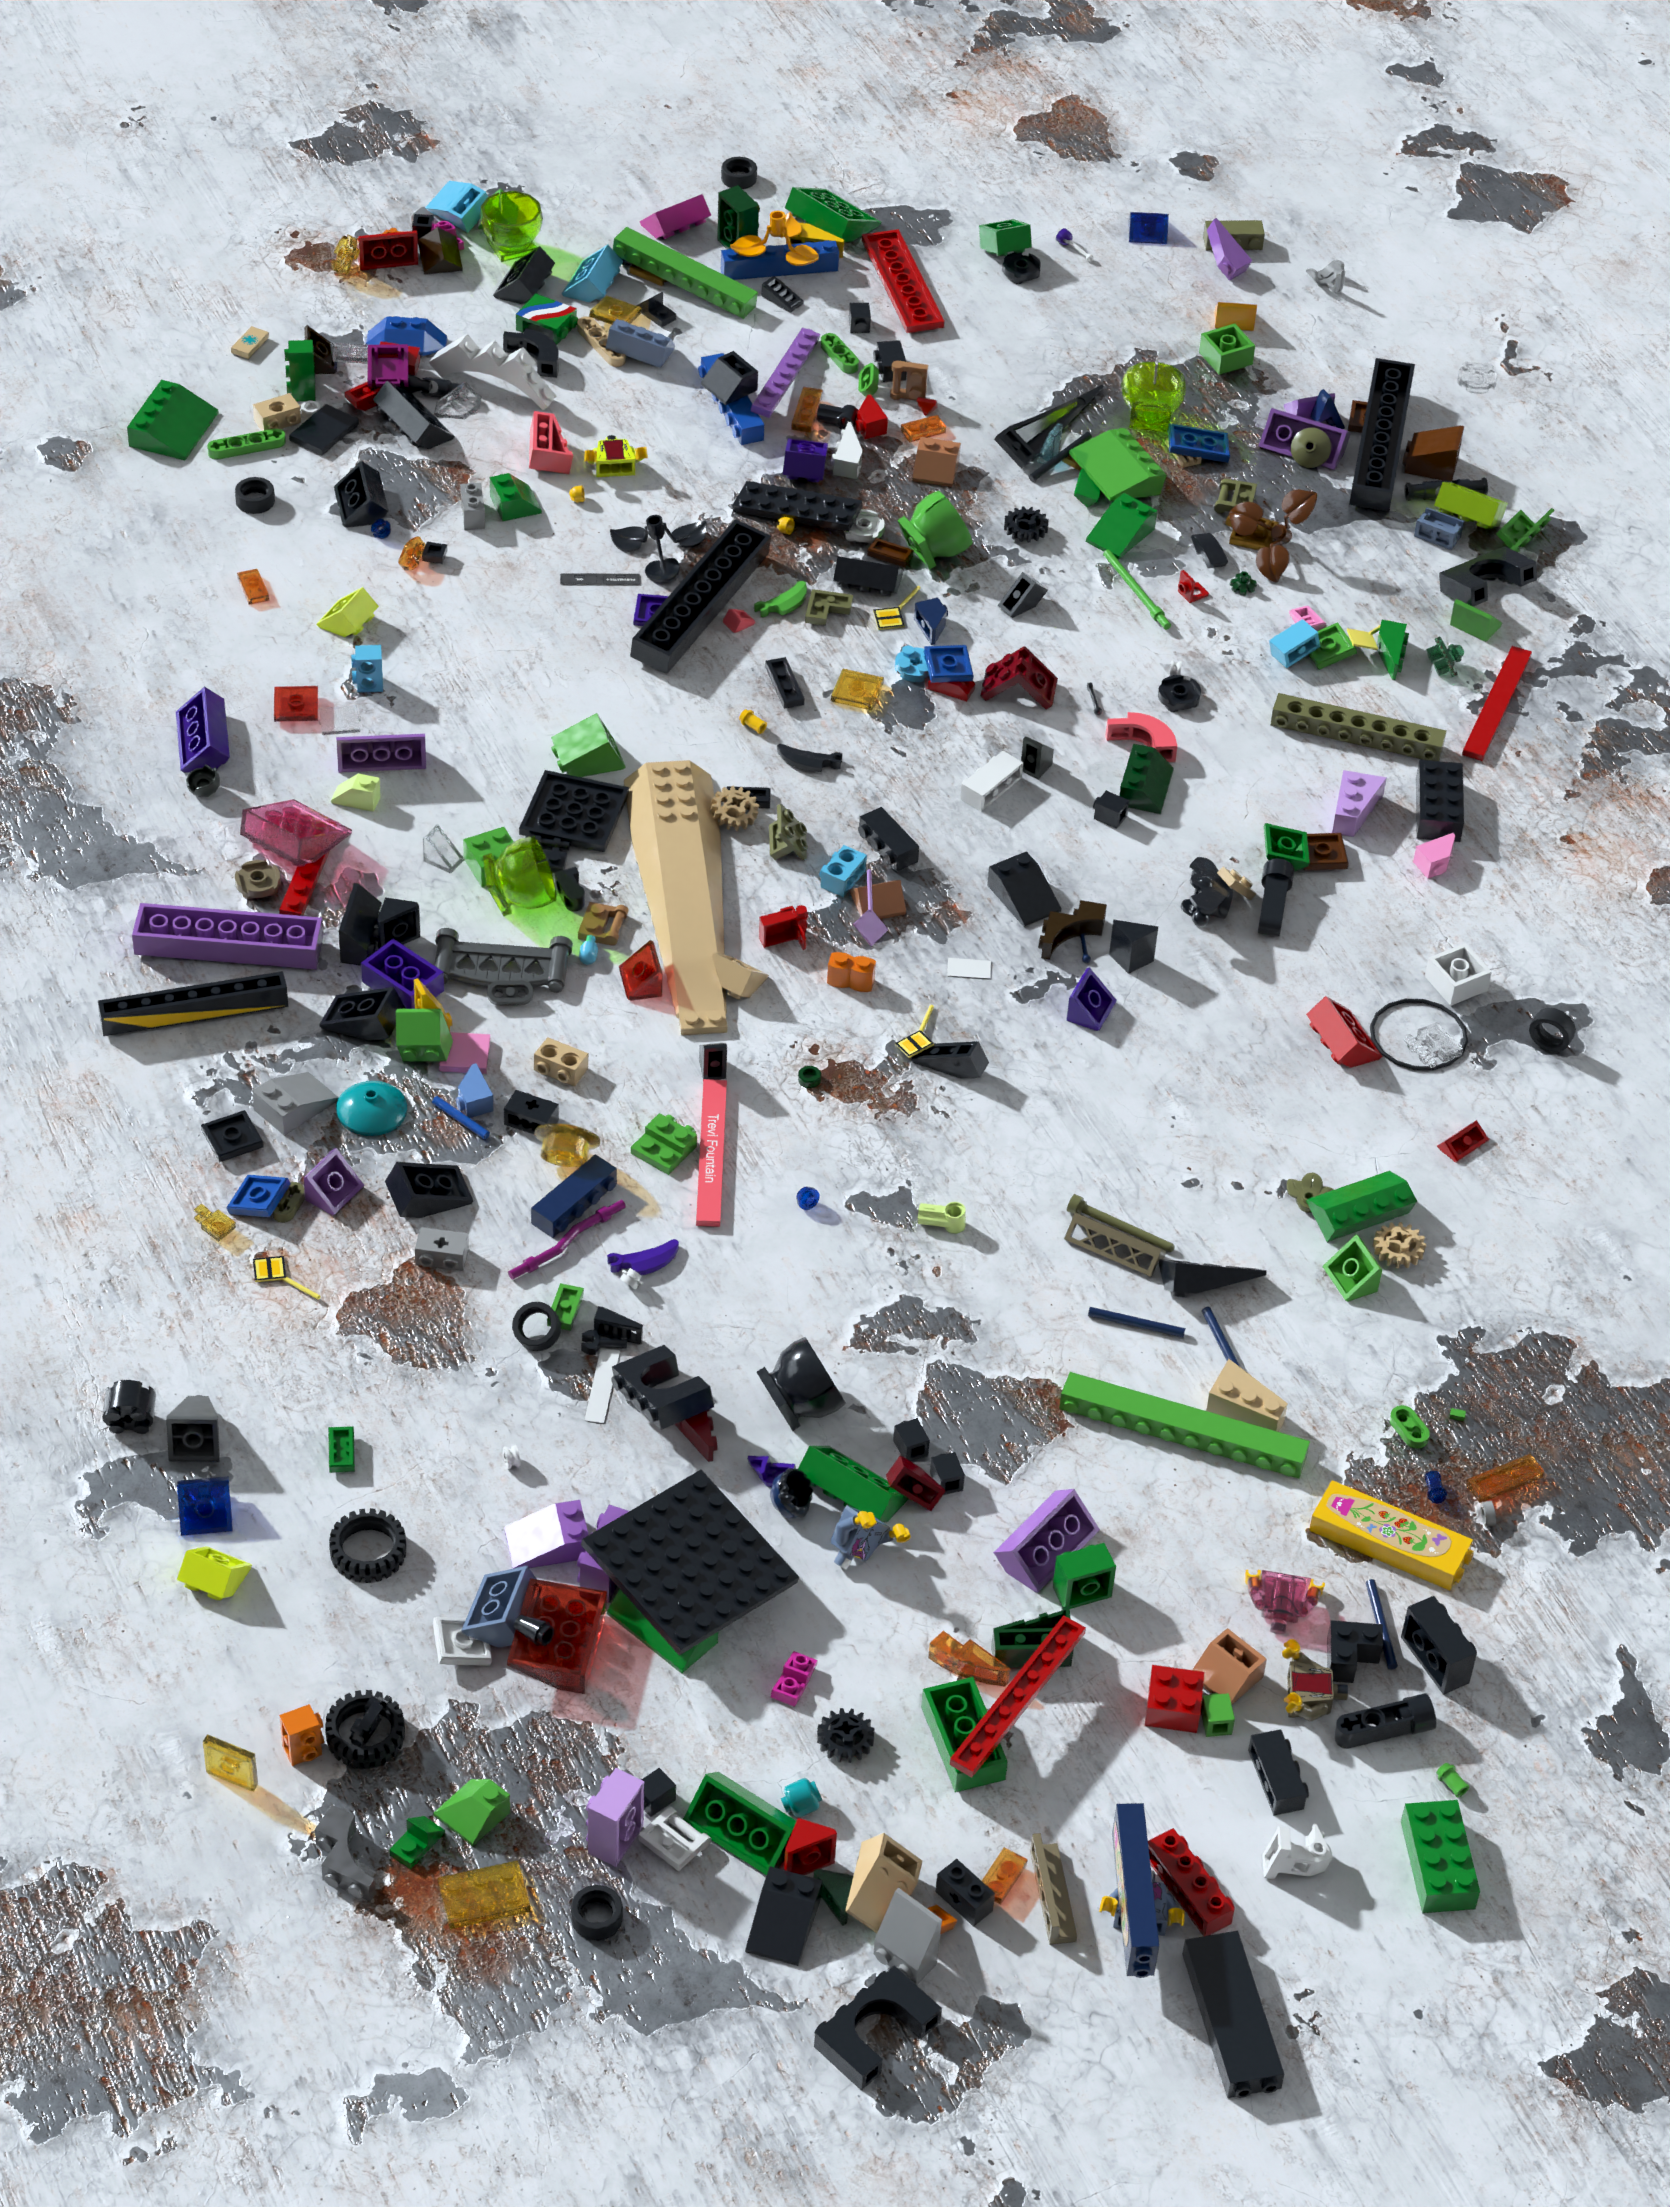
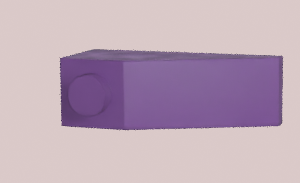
M1215 218L1208 227L1207 233L1217 267L1230 281L1246 272L1252 259L1221 222Z

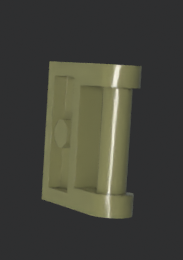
M1232 479L1221 480L1219 498L1214 506L1215 512L1221 514L1225 511L1230 512L1233 507L1240 503L1254 502L1257 484ZM1235 490L1232 502L1226 501L1228 492Z

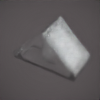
M435 825L423 838L424 862L452 873L465 860L439 825Z

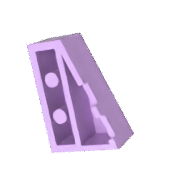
M1343 770L1332 833H1342V835L1351 837L1355 836L1366 821L1368 814L1374 810L1376 803L1383 798L1387 777Z

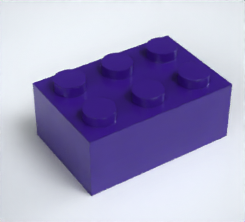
M395 939L389 941L361 962L362 982L373 990L394 987L406 1009H415L414 979L418 978L435 998L444 992V972Z

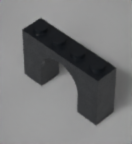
M1503 546L1440 572V592L1474 607L1488 601L1487 581L1483 579L1502 578L1522 587L1537 580L1536 561Z
M665 1345L612 1366L613 1377L611 1381L615 1390L620 1391L628 1402L631 1401L639 1412H643L647 1416L650 1423H654L661 1430L714 1408L711 1387L700 1376L673 1387L652 1388L679 1376L676 1355Z
M894 1965L887 1972H881L871 1986L862 1988L852 2002L848 2005H842L836 2011L835 2016L828 2022L823 2021L819 2024L814 2032V2048L862 2091L881 2074L883 2059L858 2036L855 2028L859 2022L874 2014L890 2015L900 2020L916 2036L922 2039L940 2024L942 2007Z

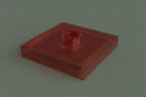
M318 686L274 687V722L318 721Z

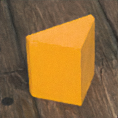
M1218 302L1215 307V328L1236 324L1241 330L1254 331L1257 305Z

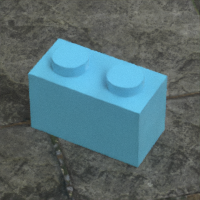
M1303 619L1269 640L1271 655L1286 668L1320 647L1318 632Z

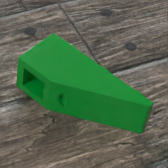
M1382 620L1377 641V651L1391 679L1396 680L1397 672H1402L1404 660H1400V658L1404 659L1409 638V633H1406L1407 624Z

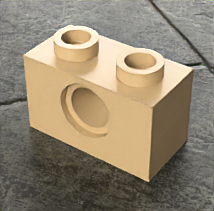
M290 393L253 404L254 421L261 431L283 429L301 423L300 406Z

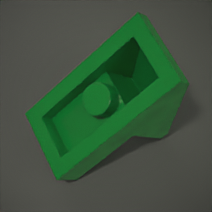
M425 1816L408 1818L406 1820V1833L389 1849L390 1856L410 1870L446 1833L445 1829Z

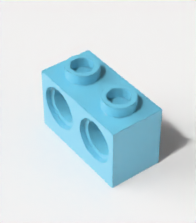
M381 645L355 646V655H351L352 668H356V671H352V683L357 684V692H383Z
M843 845L838 852L832 855L830 862L821 868L819 873L821 888L844 897L865 873L867 855Z

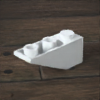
M848 422L846 428L841 430V442L836 444L835 454H832L831 466H834L833 475L857 479L862 467V448L851 422Z

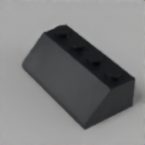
M389 381L385 382L373 399L379 405L377 409L383 414L388 415V420L394 425L399 426L398 430L403 435L410 437L409 441L418 448L422 446L426 449H431L451 441L455 437L412 393Z

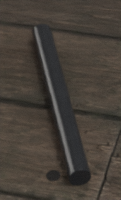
M1089 432L1083 434L1028 476L1030 481H1036L1069 456L1071 449L1090 440L1092 435Z

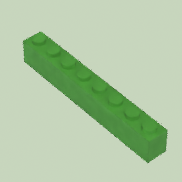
M625 227L614 238L613 250L620 258L744 319L756 307L757 291L629 227Z

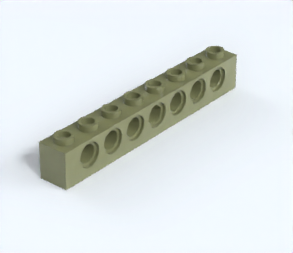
M1282 693L1277 695L1270 724L1276 727L1432 761L1440 760L1447 731Z

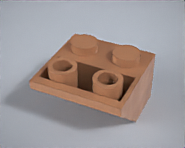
M1227 1628L1210 1642L1193 1670L1204 1672L1203 1687L1210 1693H1229L1232 1705L1264 1677L1267 1659Z

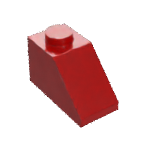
M871 394L866 396L858 410L857 421H855L856 430L862 434L864 439L887 434L888 417Z

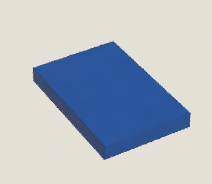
M1169 423V453L1229 462L1228 433Z

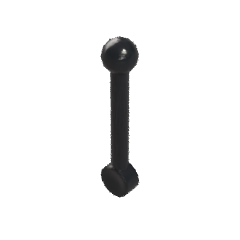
M1092 682L1087 683V690L1090 692L1095 708L1094 714L1100 715L1102 709L1098 706L1093 691Z

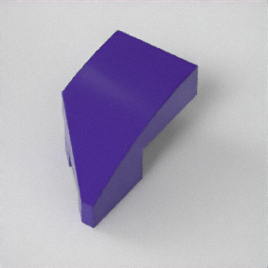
M748 1456L747 1458L750 1466L766 1487L772 1488L774 1479L788 1468H796L795 1464L771 1463L769 1456Z

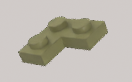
M812 589L805 615V623L826 626L829 612L850 615L854 595Z

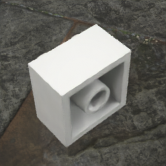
M1464 943L1429 957L1425 978L1451 1006L1488 991L1492 971Z

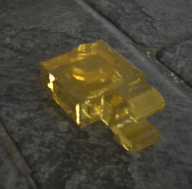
M203 1204L194 1209V1212L197 1213L194 1219L201 1224V1229L218 1242L236 1228V1222L219 1209L212 1213Z

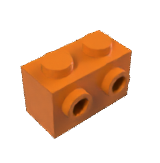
M310 1704L279 1715L282 1747L292 1766L305 1761H312L322 1755L321 1744L325 1743L321 1731L323 1722L318 1712L314 1714Z

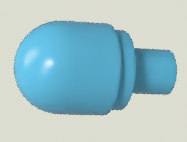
M588 935L586 941L580 946L579 959L585 965L593 964L597 959L598 946L593 935Z

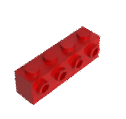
M1172 1828L1148 1840L1150 1865L1201 1934L1208 1936L1232 1924L1235 1910L1232 1900L1228 1896L1225 1897L1221 1892L1217 1880L1213 1876H1209L1204 1869L1201 1859L1198 1856H1194L1189 1849L1186 1839L1183 1836H1179L1176 1830Z

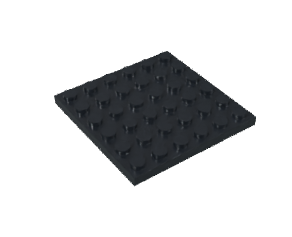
M701 1469L586 1536L581 1542V1546L678 1655L683 1654L792 1587L799 1580V1576Z

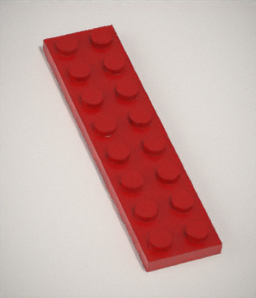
M899 229L862 234V243L906 333L944 328L945 321Z

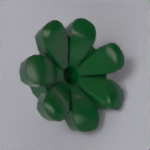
M1242 571L1236 574L1235 579L1230 580L1229 585L1232 586V591L1240 590L1239 594L1245 596L1247 590L1251 593L1255 591L1257 582L1246 571Z

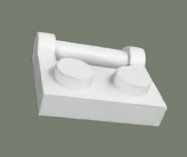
M672 1807L665 1809L639 1834V1841L678 1871L700 1851H704L712 1840L706 1833L701 1834L677 1815V1811ZM672 1824L694 1842H688L668 1825Z

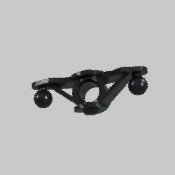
M1197 857L1189 866L1193 870L1190 883L1195 888L1194 895L1190 899L1183 900L1180 907L1184 913L1192 917V921L1196 926L1204 927L1210 921L1209 915L1222 919L1226 918L1232 902L1233 889L1217 874L1219 870L1211 860Z

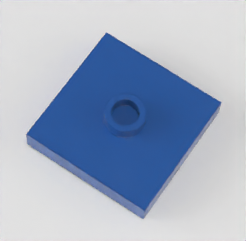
M966 645L924 647V655L931 683L973 681L974 675Z
M247 1175L226 1209L229 1214L270 1217L291 1183L285 1177Z

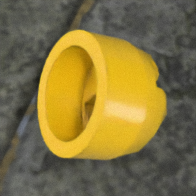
M583 485L571 488L569 495L572 501H585Z
M782 517L778 520L780 523L777 525V528L781 533L789 535L793 532L795 527L793 518Z

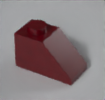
M901 1455L886 1474L891 1488L929 1511L933 1510L946 1492L921 1467Z

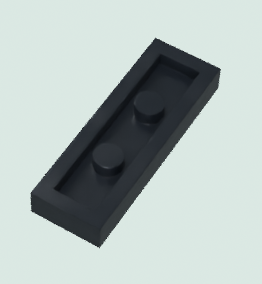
M786 657L766 660L765 668L783 708L804 705L805 698Z

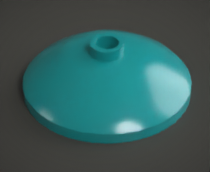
M363 1081L350 1086L339 1096L336 1104V1114L339 1122L347 1130L363 1136H378L389 1133L402 1124L407 1115V1101L404 1094L389 1083Z

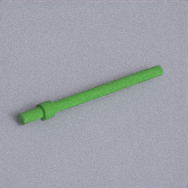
M1105 550L1103 556L1150 611V616L1155 621H1158L1165 630L1169 629L1171 623L1165 617L1164 611L1152 602L1110 550Z

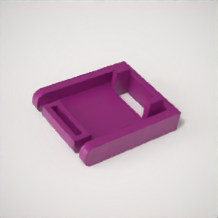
M408 344L368 345V387H372L373 383H376V387H382L386 381L399 387L400 382H403L404 387H408ZM378 354H398V358H378Z

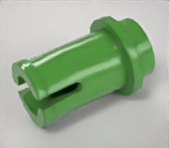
M1445 1763L1436 1772L1438 1780L1444 1781L1457 1798L1461 1797L1470 1787L1455 1771L1456 1767L1454 1765Z

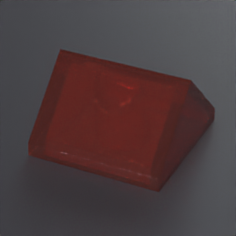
M649 940L619 966L626 997L630 1001L662 997L663 973L654 941Z

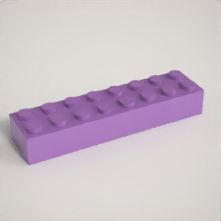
M140 903L132 933L134 955L317 969L323 942V921L321 917Z

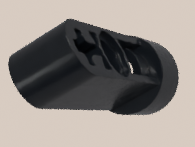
M1271 859L1264 864L1261 883L1265 889L1258 933L1280 936L1286 894L1292 888L1295 872L1294 866L1287 860Z
M1423 1693L1403 1698L1401 1701L1344 1714L1336 1722L1335 1742L1338 1746L1349 1749L1410 1733L1417 1734L1436 1729L1435 1710L1429 1695Z

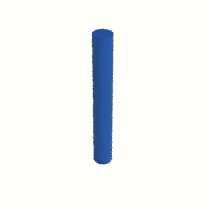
M434 1097L432 1100L433 1105L482 1139L486 1140L489 1137L490 1132L440 1097Z

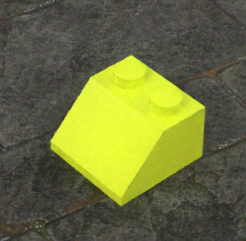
M362 587L339 599L316 625L321 629L342 637L352 633L356 635L363 630L364 627L362 625L364 622H369L375 616L374 611L379 606Z
M205 1546L186 1551L177 1580L185 1583L184 1587L193 1591H199L200 1589L207 1592L208 1597L222 1600L234 1595L251 1570L252 1564Z

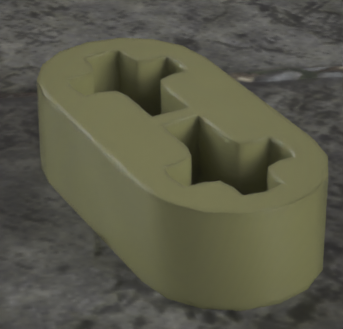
M290 1182L291 1185L273 1211V1218L277 1222H289L296 1215L305 1200V1190L302 1184Z

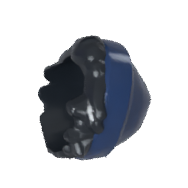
M788 1468L785 1472L778 1475L774 1479L770 1491V1498L774 1508L786 1518H803L809 1511L813 1489L809 1487L811 1480L807 1478L803 1471L796 1468Z

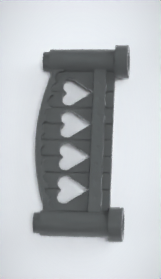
M441 928L436 933L435 943L437 951L434 966L444 972V984L449 979H455L473 985L488 987L494 981L524 980L529 982L532 987L547 985L551 992L559 993L565 986L568 956L572 953L573 943L565 936L553 937L549 948L459 942L457 931L451 928ZM468 957L475 968L473 970H468L467 968L458 969L457 966ZM489 959H492L498 970L482 971L479 968ZM511 961H515L521 971L513 973L512 971L503 972L502 970ZM537 962L544 973L541 975L535 973L527 974L525 971Z

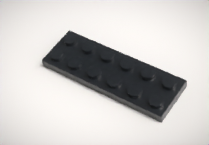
M746 481L732 507L733 512L778 520L782 517L793 518L796 523L849 532L863 504L862 500Z

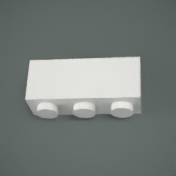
M1005 751L1000 752L997 756H993L986 765L978 768L971 777L966 778L962 782L961 800L980 812L983 811L1022 779L1023 762Z

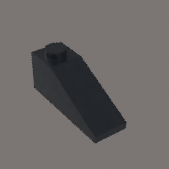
M979 1041L934 1043V1046L914 1055L911 1059L915 1064L961 1079L980 1078L989 1064Z

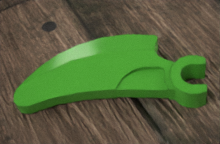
M799 581L788 591L766 602H756L754 604V611H760L761 617L768 616L770 612L785 615L794 611L806 598V582Z

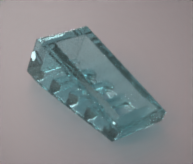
M1058 423L1048 434L1037 462L1045 464L1060 452L1063 427L1061 423Z

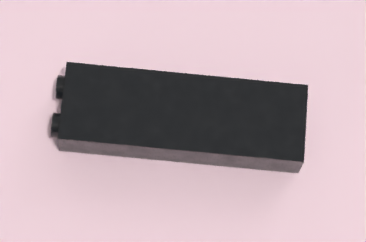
M1238 1930L1185 1939L1182 1952L1183 1959L1227 2098H1245L1250 2094L1260 2092L1272 2093L1281 2089L1285 2074Z

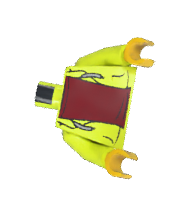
M609 435L605 440L598 441V448L585 450L584 462H588L590 465L596 464V477L635 475V463L648 458L647 447L634 448L629 445L628 440L617 439L616 436Z

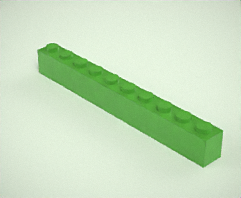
M1069 1372L1061 1392L1059 1406L1061 1410L1137 1431L1141 1434L1161 1438L1165 1441L1185 1445L1189 1448L1209 1452L1213 1455L1233 1459L1237 1462L1247 1463L1261 1469L1271 1470L1285 1476L1300 1479L1310 1444L1308 1440L1077 1373Z

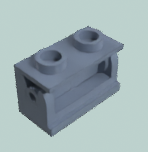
M1426 507L1425 513L1417 519L1414 537L1452 550L1461 538L1464 521Z

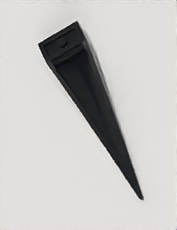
M1100 385L1044 413L1010 425L999 433L994 440L1022 469L1033 461L1103 389L1104 385Z

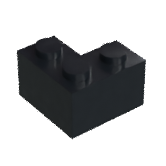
M1330 1621L1327 1635V1668L1332 1670L1333 1682L1354 1683L1357 1662L1379 1664L1383 1648V1624Z

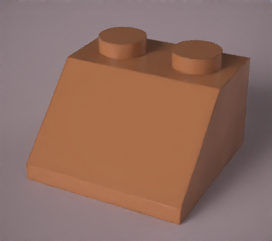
M921 437L917 448L912 481L952 487L959 465L961 443Z

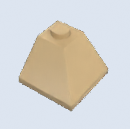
M713 952L712 959L721 987L729 990L727 994L740 1000L741 997L750 998L769 976L732 956Z

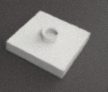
M434 1617L433 1627L439 1664L491 1665L490 1644L467 1636L461 1631L466 1618Z

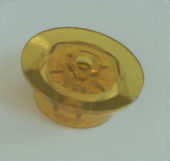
M545 1124L538 1126L534 1131L535 1137L542 1142L541 1158L551 1164L564 1167L582 1166L588 1160L589 1150L599 1147L601 1142L599 1136L595 1133L573 1125Z

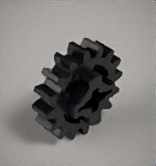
M1022 506L1020 510L1014 508V512L1008 511V515H1005L1004 530H1007V535H1012L1013 540L1020 538L1019 541L1022 542L1026 539L1030 543L1032 539L1038 541L1039 537H1045V533H1048L1049 519H1046V514H1040L1039 509L1033 511V507L1026 509Z
M840 1708L839 1714L830 1711L829 1718L823 1716L822 1723L818 1724L817 1743L821 1744L820 1751L828 1750L827 1757L830 1759L835 1755L837 1756V1762L847 1758L848 1763H851L852 1757L861 1760L862 1752L869 1754L870 1746L874 1745L875 1729L871 1727V1720H863L864 1713L862 1712L854 1715V1709L852 1708L849 1713H845L843 1708Z

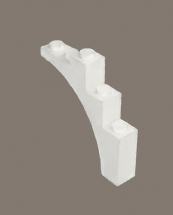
M466 334L439 350L429 361L441 378L451 373L469 371L489 374L505 380L529 396L542 410L546 409L556 398L554 392L533 368L536 362L524 347L507 355L500 345L493 341L480 349L471 337Z

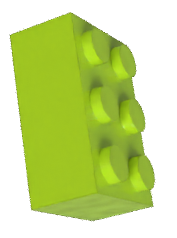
M1442 482L1434 506L1439 507V512L1447 515L1458 514V519L1467 522H1474L1475 520L1477 521V526L1486 529L1500 526L1508 505L1507 502L1452 482Z

